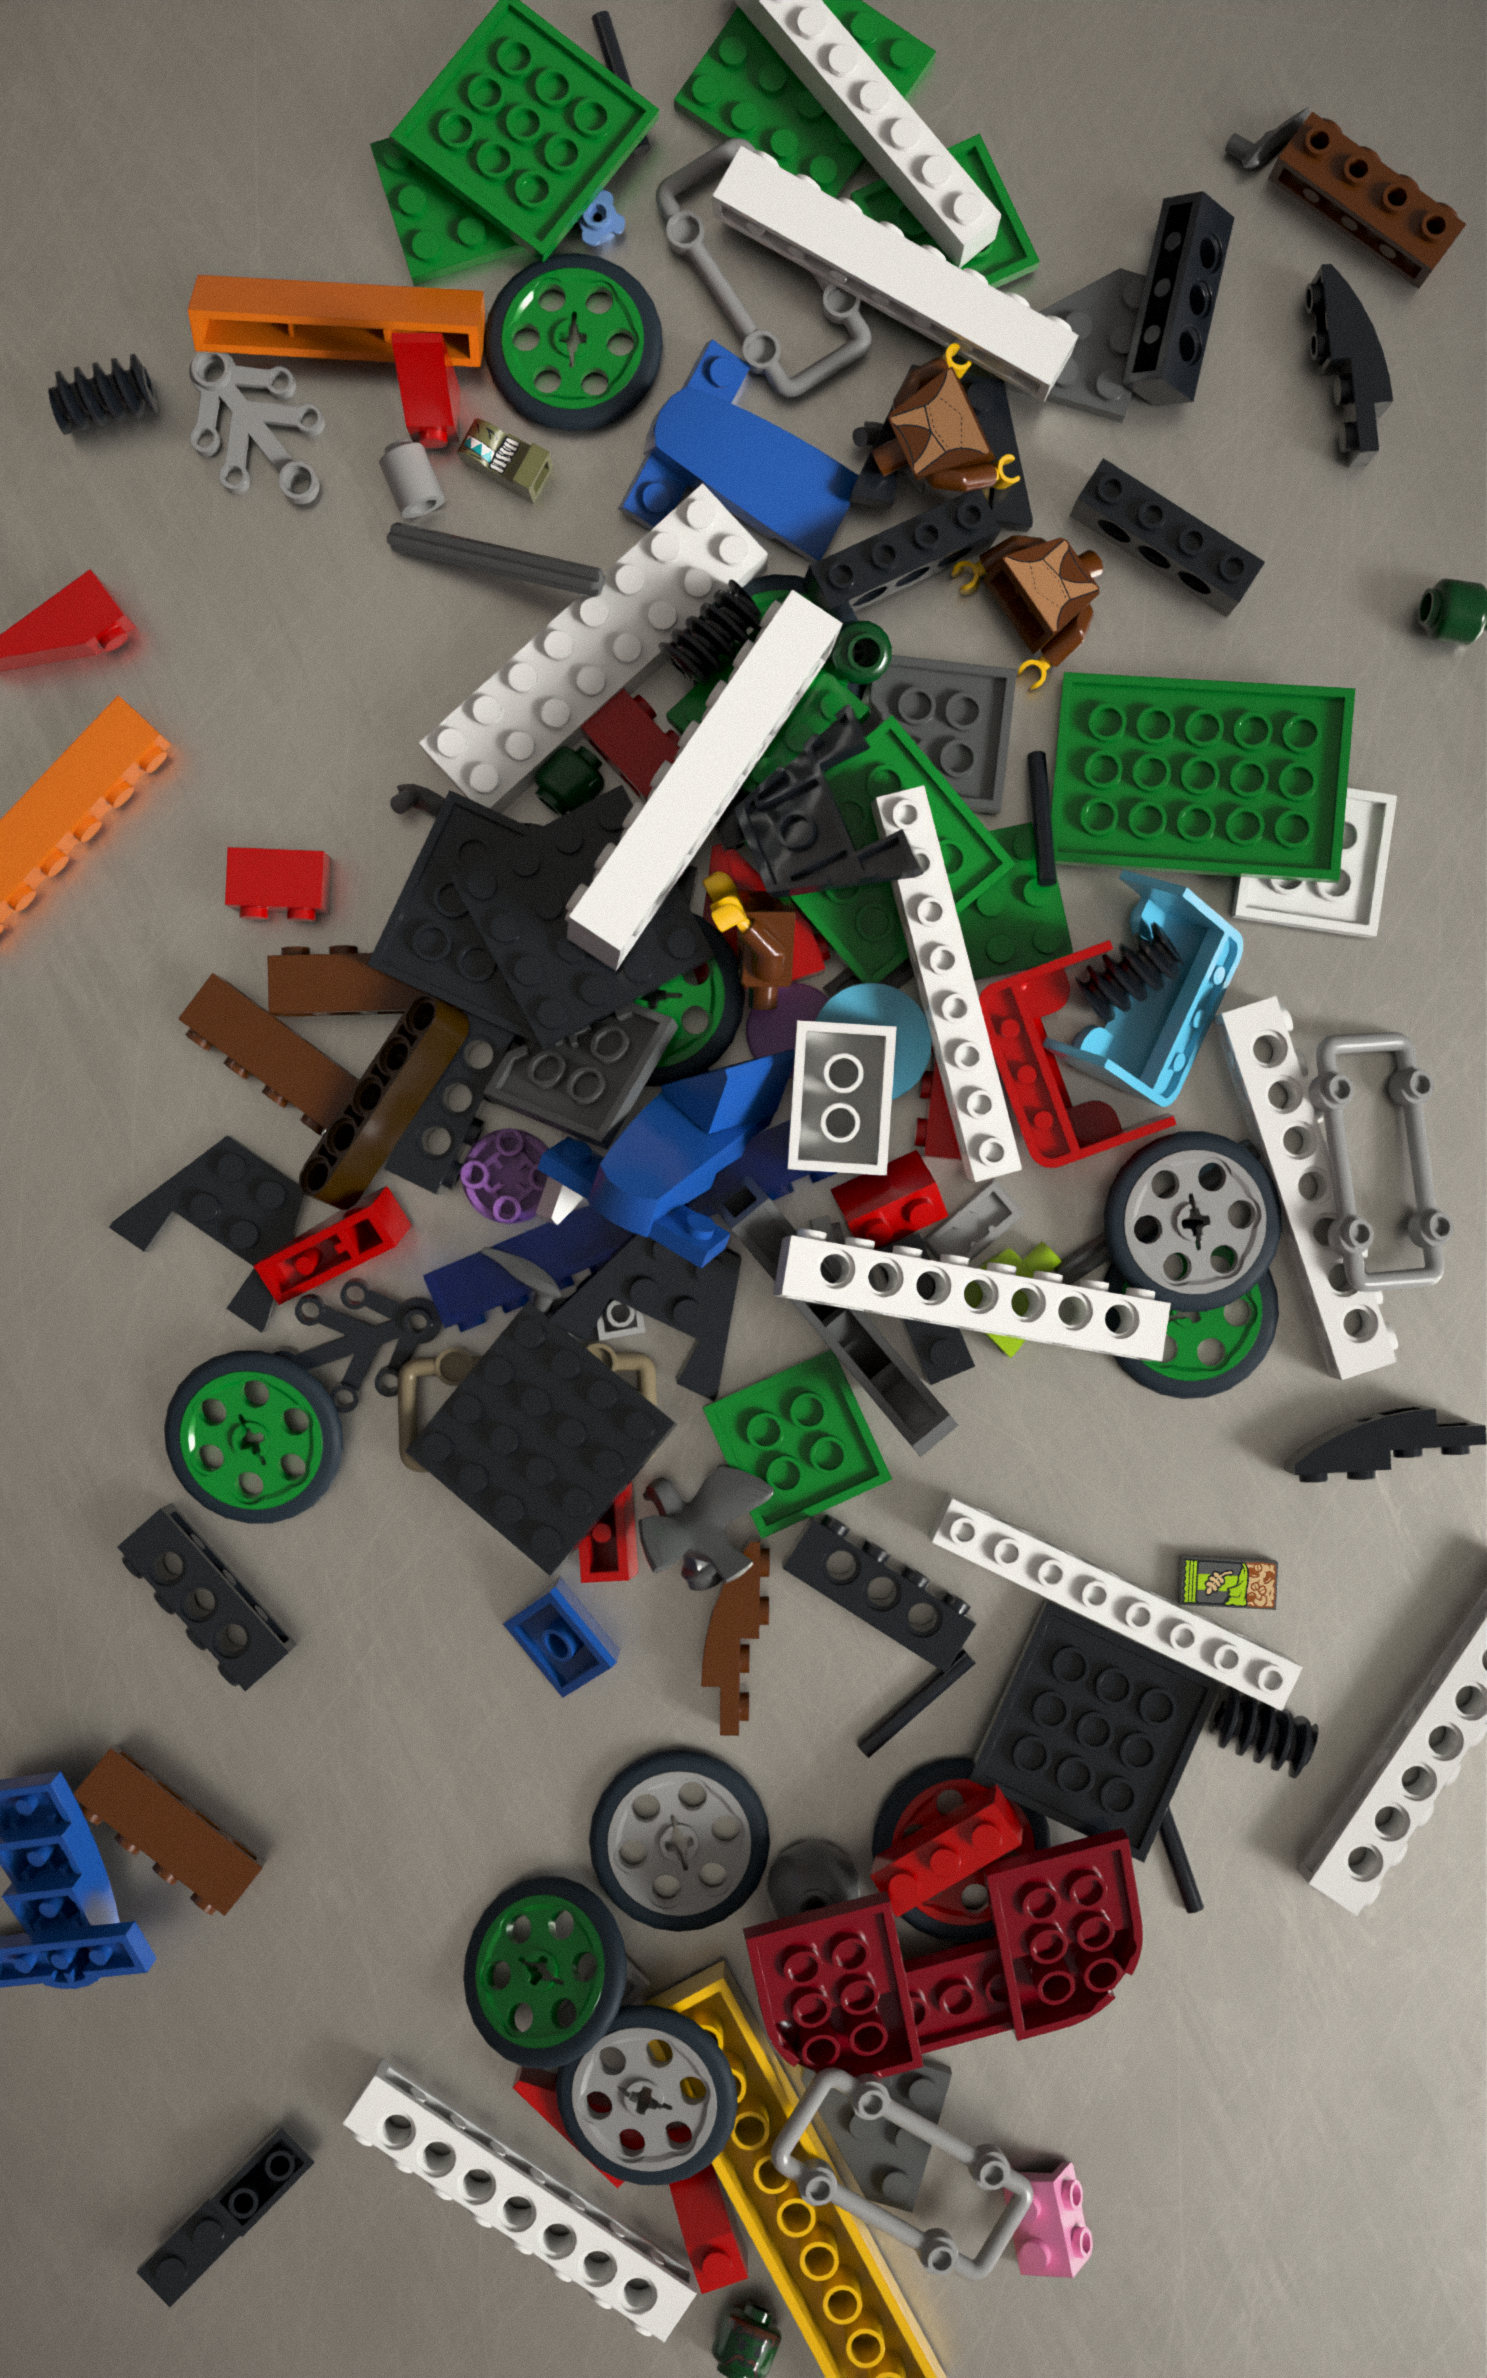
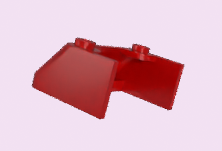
M1110 940L988 985L979 996L991 1049L1027 1149L1032 1159L1043 1167H1061L1177 1125L1174 1115L1166 1113L1122 1129L1117 1113L1105 1102L1092 1100L1073 1106L1054 1054L1043 1047V1043L1048 1036L1041 1017L1060 1010L1067 1003L1070 996V984L1064 968L1111 951L1113 947Z

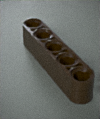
M428 994L416 997L409 1004L303 1165L299 1175V1188L304 1195L340 1210H348L359 1201L465 1041L469 1030V1020L465 1013Z

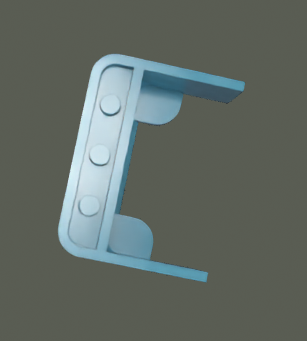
M1123 870L1119 879L1141 896L1139 902L1132 909L1129 919L1133 937L1134 934L1139 932L1149 941L1152 940L1153 934L1150 924L1155 921L1169 937L1184 963L1182 965L1178 962L1180 978L1173 981L1161 973L1164 983L1163 989L1156 991L1145 983L1147 999L1140 1002L1129 994L1131 1009L1123 1012L1114 1006L1115 1019L1107 1022L1105 1028L1088 1025L1075 1035L1071 1045L1046 1037L1043 1047L1081 1072L1144 1101L1166 1107L1174 1102L1182 1089L1240 962L1243 952V939L1235 928L1187 887Z

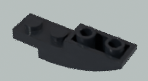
M1322 264L1312 282L1307 284L1305 293L1306 310L1309 314L1313 313L1315 330L1312 331L1310 338L1311 357L1313 360H1318L1320 376L1338 375L1334 380V400L1336 405H1342L1343 423L1339 426L1338 441L1341 452H1346L1348 468L1367 466L1379 451L1376 418H1381L1393 402L1390 376L1378 336L1361 301L1332 264Z
M1423 1405L1390 1409L1345 1422L1322 1433L1284 1460V1470L1293 1475H1299V1482L1304 1483L1329 1481L1328 1473L1347 1472V1479L1350 1480L1377 1478V1470H1392L1390 1450H1393V1457L1396 1458L1422 1457L1423 1448L1441 1447L1442 1455L1470 1454V1446L1487 1445L1486 1426L1471 1421L1437 1423L1436 1409Z
M281 2126L233 2168L176 2224L175 2230L138 2267L136 2273L170 2308L239 2236L243 2237L315 2163V2160Z

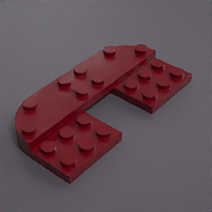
M1123 1828L991 1862L982 1867L995 1937L917 1958L902 1960L892 1905L887 1890L742 1928L758 2003L767 2034L773 2046L790 2065L795 2067L798 2063L805 2068L815 2071V2074L825 2068L836 2067L854 2077L869 2073L881 2079L924 2067L921 2055L924 2053L1012 2030L1016 2040L1020 2041L1076 2025L1097 2014L1116 1998L1112 1990L1121 1981L1125 1973L1133 1975L1143 1945V1924L1130 1843Z

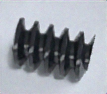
M135 353L130 354L129 370H124L117 358L111 359V374L107 375L98 362L92 363V378L87 379L79 366L74 367L73 383H68L62 372L56 371L55 387H51L48 390L53 415L64 435L72 432L73 422L81 431L90 429L91 417L100 427L108 425L110 413L116 421H126L128 408L136 418L144 417L146 402L155 414L159 413L156 395L149 374Z
M732 579L728 582L731 594L724 590H718L715 593L714 599L717 607L710 603H703L701 605L700 613L703 620L695 616H689L686 619L685 623L689 634L680 629H675L672 632L671 637L675 647L666 642L658 644L661 653L670 665L688 681L694 679L706 686L709 682L704 668L708 666L721 673L723 668L718 655L722 653L735 660L737 654L732 643L737 640L745 644L747 640H750L747 633L749 627L758 632L762 629L759 626L762 620L760 610L749 594Z
M1155 921L1150 924L1153 934L1152 940L1149 941L1137 932L1134 934L1137 946L1135 951L1120 943L1118 949L1121 960L1116 962L1105 953L1102 955L1104 971L1099 972L1088 964L1085 968L1089 981L1084 983L1075 977L1080 990L1092 1009L1106 1022H1111L1115 1019L1113 1005L1123 1012L1131 1009L1129 994L1140 1002L1146 1000L1147 990L1145 983L1156 991L1163 989L1164 983L1161 973L1173 981L1180 978L1178 962L1182 965L1184 963L1169 937Z
M1227 1686L1217 1699L1208 1726L1209 1733L1213 1731L1219 1732L1217 1742L1219 1748L1224 1749L1232 1738L1236 1739L1235 1754L1243 1756L1249 1746L1254 1747L1253 1762L1257 1764L1263 1761L1267 1753L1272 1754L1271 1769L1278 1771L1284 1762L1288 1761V1775L1293 1779L1297 1778L1310 1761L1319 1734L1318 1725L1315 1723L1311 1726L1308 1718L1297 1716L1293 1719L1292 1713L1287 1709L1275 1712L1274 1707L1264 1702L1257 1704V1699L1247 1694L1240 1697L1238 1690L1231 1686Z

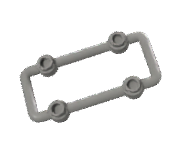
M731 138L665 178L657 188L656 203L667 221L666 233L670 248L677 254L689 255L743 340V361L750 367L749 370L756 374H764L778 394L785 397H796L864 355L871 344V332L859 313L861 299L811 272L824 292L822 309L825 316L833 323L844 324L853 339L791 378L787 376L779 363V340L769 331L758 330L703 244L704 224L702 219L692 211L682 210L674 198L677 194L732 161L740 146L753 153L756 151L749 141L742 138Z
M1402 1033L1341 1034L1325 1037L1319 1043L1316 1050L1318 1076L1311 1081L1308 1093L1312 1105L1318 1111L1323 1112L1338 1218L1331 1223L1328 1229L1329 1244L1337 1254L1343 1256L1347 1281L1357 1291L1378 1292L1434 1285L1442 1278L1444 1273L1442 1245L1452 1236L1454 1225L1449 1215L1437 1209L1422 1104L1429 1099L1434 1090L1433 1079L1428 1072L1417 1068L1413 1043ZM1395 1051L1398 1071L1390 1078L1389 1093L1392 1100L1400 1107H1403L1417 1205V1212L1412 1215L1408 1223V1233L1412 1242L1416 1246L1423 1248L1425 1268L1365 1273L1362 1252L1369 1248L1373 1241L1374 1232L1369 1222L1357 1216L1343 1115V1108L1350 1103L1354 1095V1086L1347 1076L1337 1071L1335 1054Z
M836 2067L825 2068L819 2071L810 2082L771 2148V2161L774 2168L782 2175L796 2182L798 2191L807 2204L813 2206L825 2205L828 2202L835 2204L915 2250L923 2268L928 2273L936 2276L953 2272L970 2281L986 2277L995 2266L1033 2201V2188L1030 2181L1022 2174L1010 2168L1007 2158L998 2146L988 2143L977 2147L970 2145L890 2098L885 2084L874 2074L866 2073L854 2077ZM831 2088L848 2096L851 2107L860 2118L875 2120L882 2116L968 2166L969 2173L980 2188L997 2190L1004 2187L1014 2193L975 2259L972 2260L959 2253L952 2236L946 2230L932 2228L923 2232L839 2184L832 2167L826 2161L814 2158L803 2163L790 2155Z

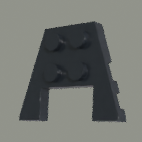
M912 364L911 367L909 368V370H908V372H907V374H906L904 380L906 379V377H907V375L909 374V372H910L911 370H913V369L919 367V365H913V364ZM964 374L960 381L995 456V459L989 463H993L999 458L1011 454L1015 460L1002 466L1003 473L1008 478L1020 476L1018 482L1005 489L990 487L988 504L1000 528L1028 532L1032 527L1033 517L1004 381ZM893 403L887 416L893 411ZM887 416L849 494L848 502L890 509L894 504L898 470L884 477L872 453L873 449L896 438Z
M850 704L841 708L834 715L837 720L820 735L815 733L803 744L804 750L784 769L779 766L734 808L766 891L773 899L914 878L924 874L910 840L903 829L858 851L854 845L825 775L826 770L870 749L857 715Z
M227 1135L115 1219L109 1228L142 1251L149 1252L174 1214L177 1213L253 1266L257 1261L295 1239L307 1196L301 1192L299 1182L232 1136ZM255 1268L226 1309L263 1333L266 1332L270 1325L275 1299Z
M632 1233L610 1254L611 1257L593 1275H588L576 1287L577 1290L561 1305L558 1304L549 1314V1324L556 1323L564 1331L587 1341L609 1299L612 1298L696 1338L675 1377L676 1384L715 1401L719 1391L742 1258L740 1253L725 1247L722 1252L705 1266L699 1268L650 1237Z

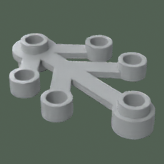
M200 351L193 358L189 368L191 382L201 393L197 425L190 434V442L196 452L203 457H213L221 450L222 439L215 427L220 399H222L232 412L226 461L219 471V479L224 488L232 494L244 493L249 488L251 478L245 466L249 436H251L279 472L278 483L280 489L289 501L295 504H307L315 499L320 488L319 479L315 471L309 464L303 461H294L266 424L296 427L303 435L315 437L325 427V419L321 410L311 403L296 407L246 400L237 388L268 389L270 394L278 400L289 399L296 391V381L290 370L283 366H276L270 370L237 366L228 353ZM212 369L222 370V376L218 380H207V375ZM279 377H286L289 380L288 385L283 389H275L273 387L274 381ZM315 414L317 415V421L314 425L310 427L302 425L304 416ZM203 435H213L214 439L210 446H199V439ZM234 471L242 472V479L239 483L229 484L227 482L230 473ZM305 479L309 481L306 491L302 493L293 491V486L298 480Z

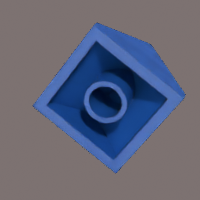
M794 1049L731 1064L661 1085L663 1095L707 1134H712L776 1113L794 1065L795 1052Z
M561 1576L503 1623L505 1628L562 1698L612 1668L617 1663L620 1649Z

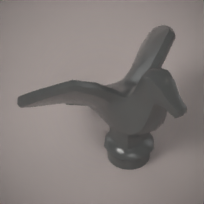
M723 1466L715 1470L702 1483L695 1497L688 1503L681 1500L669 1480L661 1477L651 1482L646 1487L643 1497L645 1500L652 1501L655 1504L659 1516L651 1515L638 1520L641 1545L653 1573L667 1570L683 1556L684 1564L681 1576L687 1581L691 1590H707L715 1587L722 1580L728 1583L742 1576L753 1565V1561L730 1545L724 1530L728 1522L756 1509L768 1501L774 1493V1488L762 1479L745 1471Z

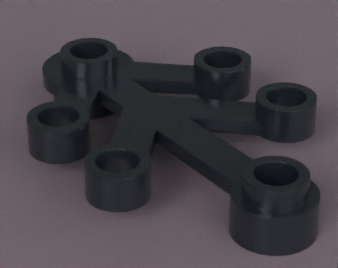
M352 1278L342 1287L340 1293L342 1303L347 1308L353 1310L366 1306L391 1320L373 1326L326 1305L318 1295L307 1294L300 1298L295 1307L297 1320L307 1326L319 1323L346 1336L301 1352L289 1346H280L270 1353L283 1356L304 1367L306 1370L354 1354L342 1381L333 1387L330 1394L337 1411L348 1413L354 1410L360 1398L359 1388L379 1345L397 1338L399 1340L388 1366L382 1367L376 1375L375 1388L379 1394L385 1397H393L398 1394V1385L394 1388H387L382 1384L381 1377L386 1374H392L398 1379L399 1370L403 1364L411 1359L417 1344L428 1343L438 1335L442 1325V1314L439 1307L432 1300L425 1297H411L404 1302H400L371 1289L365 1280ZM352 1286L360 1287L364 1292V1298L360 1301L351 1300L347 1295V1289ZM307 1302L316 1304L319 1314L315 1317L306 1316L302 1311V1305ZM415 1314L422 1315L426 1319L427 1325L424 1328L415 1329L410 1325L409 1318ZM341 1390H347L353 1395L354 1400L349 1404H343L336 1398V1393Z

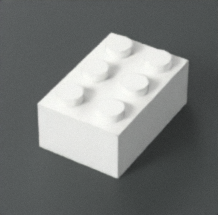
M797 1020L788 1169L887 1176L897 1027Z

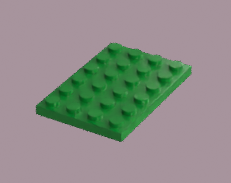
M1064 672L1051 810L1055 864L1338 883L1341 870L1356 688Z

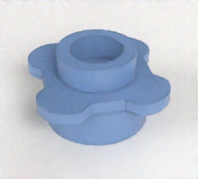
M602 190L577 221L582 233V241L588 246L593 247L606 243L614 235H619L624 231L625 219L622 215L617 214L613 206V195L607 190ZM595 215H601L602 220L596 222L593 220V217Z

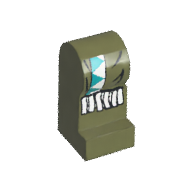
M479 418L474 419L456 452L458 457L471 468L532 504L553 469L549 451L534 443L529 445L511 434L507 435L496 426Z

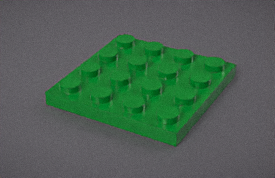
M499 0L389 136L390 143L394 148L544 263L658 121L660 110L522 1Z
M822 0L907 101L935 61L936 51L862 0ZM739 6L674 98V109L722 142L731 138H742L749 141L756 150L763 151L773 157L782 169L794 176L803 174L810 177L820 186L821 191L837 200L866 161L864 155Z
M891 715L866 737L870 749L828 769L825 775L857 851L880 840L871 808V803L875 798L925 786L958 915L1014 867L1016 863ZM745 841L743 844L750 851L747 841ZM890 881L789 896L791 901L862 984L879 983L909 957Z

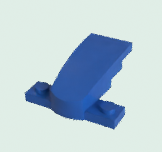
M711 339L704 345L682 389L673 394L653 418L646 436L645 458L624 495L618 510L649 530H652L676 508L687 485L696 490L703 483L729 512H732L767 539L776 538L811 563L818 562L822 559L852 503L848 502L849 494L859 475L795 435L747 410L731 404L750 367L742 359Z
M661 1091L627 1126L605 1157L593 1151L586 1143L568 1136L542 1153L537 1169L587 1199L588 1203L598 1213L612 1223L635 1234L650 1237L699 1268H702L725 1249L731 1233L716 1225L708 1216L696 1213L686 1207L685 1204L711 1189L716 1174L742 1157L747 1141L771 1124L774 1113L707 1134L668 1100Z
M55 1771L1 1779L0 1865L12 1882L1 1897L26 1933L0 1936V1988L43 1983L45 1986L60 1989H78L93 1984L101 1977L147 1973L157 1958L136 1921L120 1923L114 1895L100 1852L88 1823L62 1772Z

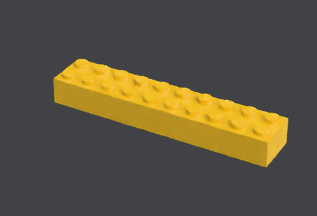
M725 1960L641 2004L672 2009L694 2020L713 2037L728 2059L736 2081L738 2107L734 2129L725 2148L713 2160L712 2165L825 2378H947L864 2221L831 2202L821 2206L807 2204L802 2199L796 2182L782 2175L774 2168L771 2161V2148L798 2104L799 2099ZM655 2039L648 2043L657 2061H667L673 2057L672 2049L667 2042ZM686 2077L680 2081V2087L686 2096L700 2098L706 2094V2088L700 2079ZM810 2122L790 2155L803 2163L814 2158L826 2161L832 2167L837 2182L845 2186Z

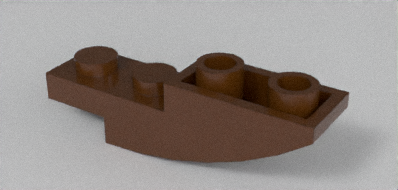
M750 1535L740 1549L742 1554L753 1561V1565L737 1579L728 1583L723 1580L707 1627L703 1651L701 1687H720L721 1736H739V1721H749V1692H740V1673H749L750 1644H740V1639H759L760 1625H769V1596H760V1577H769L770 1548H760V1536Z

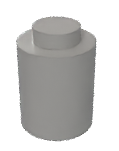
M401 439L389 444L384 449L385 454L379 460V464L401 517L407 519L420 517L434 511L444 503V494L421 443H412L410 439Z

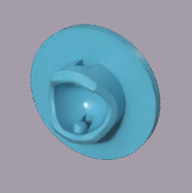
M858 984L837 993L820 1010L815 1022L897 1027L892 1100L908 1092L920 1080L930 1059L932 1040L923 1011L907 994L885 984Z

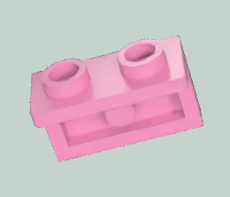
M1062 2162L1053 2173L1018 2172L1030 2181L1033 2188L1031 2206L1013 2234L1020 2274L1073 2278L1089 2259L1092 2252V2235L1085 2226L1081 2207L1083 2200L1082 2187L1080 2182L1076 2180L1073 2164L1071 2162ZM1003 2187L1007 2206L1014 2193Z

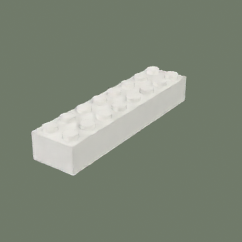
M702 483L603 574L606 580L599 596L591 597L581 594L424 737L419 742V745L432 762L466 798L502 813L535 783V773L560 747L573 748L584 738L581 727L623 688L631 695L667 662L658 644L666 642L675 647L671 637L672 632L675 629H680L689 634L685 623L686 619L689 616H695L703 620L700 613L701 605L703 603H710L717 607L714 595L718 590H724L731 594L728 585L730 579L736 581L743 588L752 579L760 577L767 570L768 553Z
M794 590L790 592L783 604L777 600L771 604L759 626L762 629L757 635L755 643L747 640L732 664L735 668L728 679L729 683L727 684L720 680L705 703V706L708 708L701 718L702 723L699 724L693 720L689 724L677 744L680 749L674 758L675 762L671 764L665 760L650 783L652 790L647 797V803L644 805L637 801L622 824V827L625 829L620 836L621 841L616 846L609 842L594 864V868L597 870L592 877L593 882L588 887L581 883L571 896L565 908L568 910L564 919L568 922L567 939L617 971L828 660L843 623Z

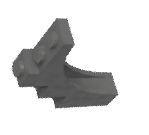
M747 1175L711 1206L775 1281L782 1238L791 1235L797 1236V1231L753 1178ZM821 1263L820 1272L822 1277L829 1283H835L837 1281L835 1277ZM790 1299L920 1457L959 1426L863 1311Z

